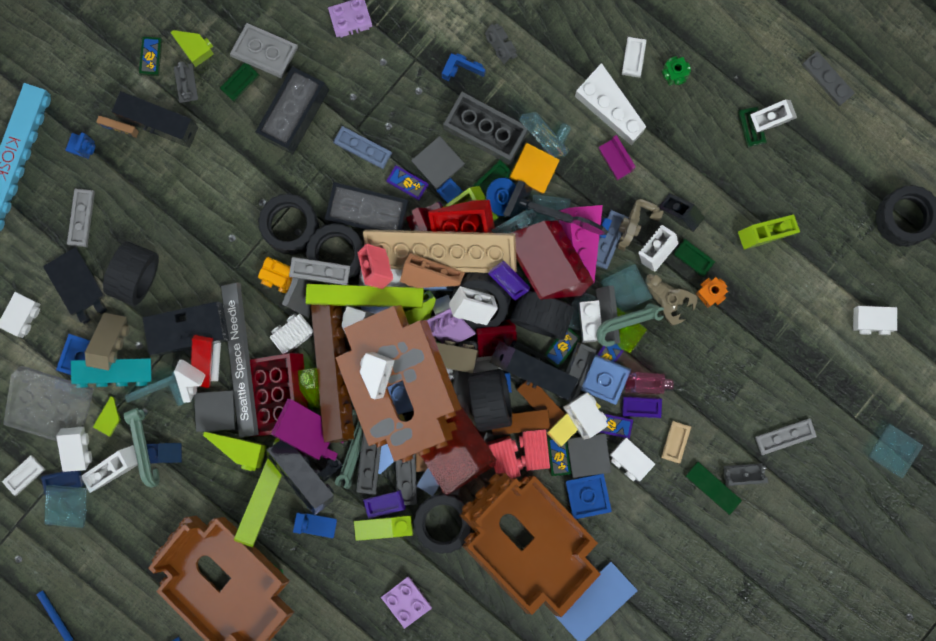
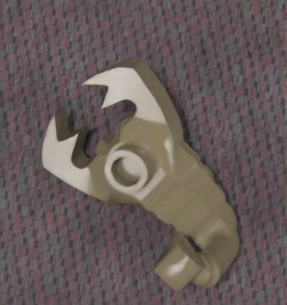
M644 199L636 200L629 218L624 217L621 221L618 231L622 232L616 248L625 251L626 246H629L633 237L638 236L641 226L638 225L640 207L653 211L650 218L655 221H659L662 218L663 211H660L656 204Z
M647 275L645 278L646 286L656 302L664 308L662 313L669 324L673 326L686 320H679L680 314L673 317L671 313L677 310L678 305H682L684 298L688 299L686 307L692 305V311H694L697 304V296L683 289H674L672 286L664 283L658 275Z

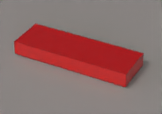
M194 335L192 338L191 365L205 374L200 387L209 388L211 385L213 338Z

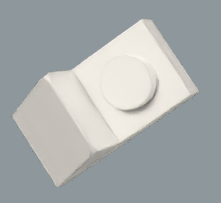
M179 360L174 374L183 403L191 402L194 394L197 392V386L202 385L205 374L186 361Z

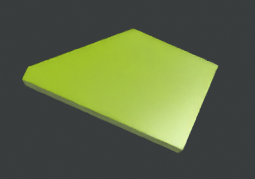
M113 396L109 398L93 428L109 437L112 436L121 420L116 407V400Z

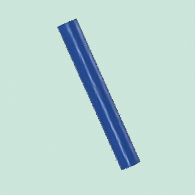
M44 591L39 592L37 597L65 641H73L74 639Z

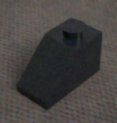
M671 193L668 194L659 206L660 210L668 217L692 232L696 230L705 218L694 204Z

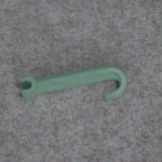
M649 303L645 309L606 320L597 330V340L605 347L613 346L615 341L605 340L608 332L650 319L659 321L664 316L658 314V312L664 310V308Z
M138 408L125 412L124 419L131 428L141 480L146 486L152 488L159 484V471L157 468L153 469L152 476L141 421L144 420L145 414L143 409L138 410Z
M352 409V416L357 415L355 409ZM359 421L340 475L335 480L336 486H341L342 480L345 479V489L350 488L352 484L351 478L361 451L363 429Z

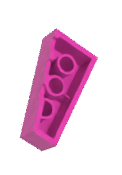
M603 205L572 207L558 211L569 214L572 217L580 216L601 225ZM559 220L564 232L571 240L574 249L579 254L595 282L599 234L590 232L574 223Z

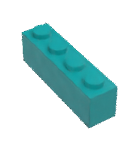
M151 358L117 359L115 363H112L109 370L86 366V360L71 361V384H76V388H87L88 384L96 383V387H108V383H116V387L128 386V382H136V386H148V382H152Z

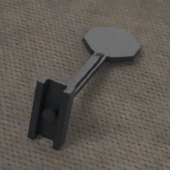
M518 181L503 214L509 217L510 221L517 223L523 210H531L567 223H574L599 235H607L608 233L603 226L580 216L572 217L569 214L533 203L528 199L532 188L522 181Z

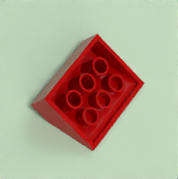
M490 200L468 201L428 212L432 231L496 233Z

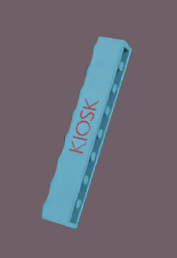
M26 83L23 84L0 145V231L4 228L6 213H9L11 209L10 202L12 197L17 193L19 178L24 174L25 162L31 156L30 149L37 139V130L44 121V111L51 102V94L46 90Z

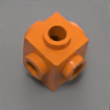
M715 277L712 280L710 278L706 279L700 284L702 289L695 293L704 305L709 308L714 303L719 305L726 299L724 295L728 290L726 289L727 285L725 282Z

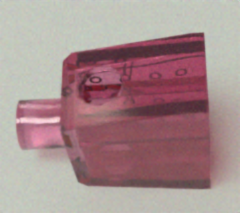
M630 373L626 381L625 393L664 394V391L673 390L674 383L672 379H665L664 374Z

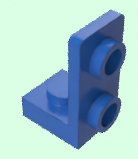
M451 53L442 71V79L449 81L451 76L455 77L458 71L457 65L482 77L485 76L486 69L478 62L474 61L472 63L467 61V58L461 54L454 55Z
M72 133L65 151L89 159L90 155L94 153L95 141L85 133L80 135Z
M298 512L293 532L334 538L337 519Z

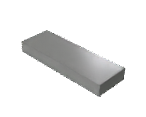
M74 189L67 245L88 247L95 195L93 190Z
M292 257L289 277L348 285L350 266Z
M806 419L756 436L755 440L760 454L765 455L815 438L817 435L811 419Z

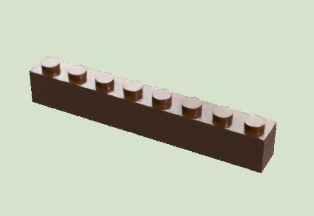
M311 305L324 442L338 443L353 440L354 426L351 399L335 358L347 353L344 338L345 332L342 327V308L338 305Z

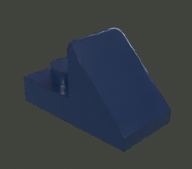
M182 443L146 444L150 464L182 462Z

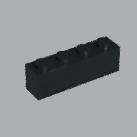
M280 440L267 449V458L313 515H316L333 502L334 491L328 484L325 485L323 483L320 473L309 466L310 462L305 455L301 456L297 451L298 449Z

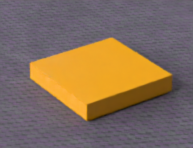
M525 143L510 174V178L517 182H525L533 190L544 194L560 160Z

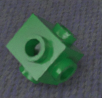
M676 56L667 60L662 74L669 86L674 84L677 86L686 82L690 75L691 67L688 61L685 62L684 57L678 58Z

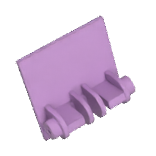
M351 0L328 7L336 37L340 36L342 38L343 36L350 35L349 31L353 35L352 30L355 29L359 33L358 29L364 31L370 30L369 28L373 27L365 0Z
M451 308L427 319L433 336L442 344H444V340L456 342L457 344L476 334L463 319H458L452 315Z
M409 576L381 597L404 629L432 609L431 603L424 598L423 593L419 591L420 589L412 582L413 579H410Z

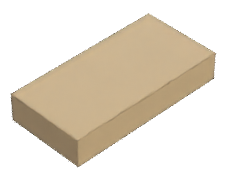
M672 421L661 458L678 464L681 463L691 430L690 426Z

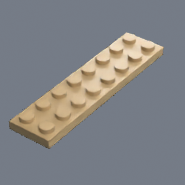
M363 231L364 246L370 244L386 249L391 269L403 270L404 264L411 253L462 272L489 273L490 269L502 261H505L517 272L515 233Z

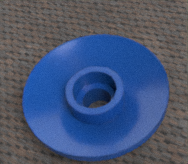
M497 178L492 181L486 193V200H490L492 212L499 216H504L505 209L516 187L508 178Z

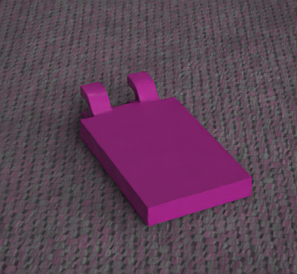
M287 399L271 435L314 459L319 460L322 456L335 461L338 454L327 449L330 443L324 442L322 417L299 403Z

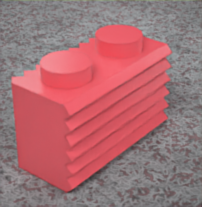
M366 244L358 252L364 283L368 286L371 285V287L374 286V288L384 289L393 280L386 249Z
M546 429L522 432L523 436H519L520 448H524L525 454L521 456L522 466L526 467V471L550 468Z
M510 436L487 442L495 472L498 474L506 473L510 479L521 476L520 470L523 469L520 458L516 459L515 452L518 451L515 440L511 441Z

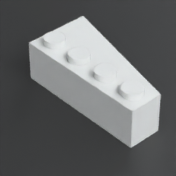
M602 63L576 91L575 97L630 145L644 132L645 124Z

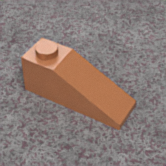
M410 253L404 264L400 282L416 288L460 286L465 272Z

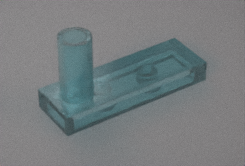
M536 112L522 114L519 119L521 123L550 155L554 157L567 155L569 149L564 145V142L571 131L569 125L561 124L555 134Z
M175 374L125 395L126 401L129 403L169 386L177 406L185 404L183 403Z

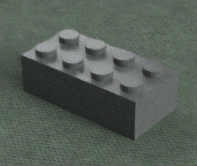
M463 92L459 95L443 124L445 131L511 165L529 130V127Z

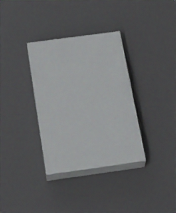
M246 23L230 56L282 79L298 49V45Z

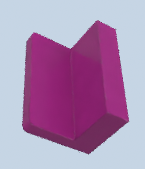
M617 135L613 136L612 140L598 147L617 181L632 173L636 168Z

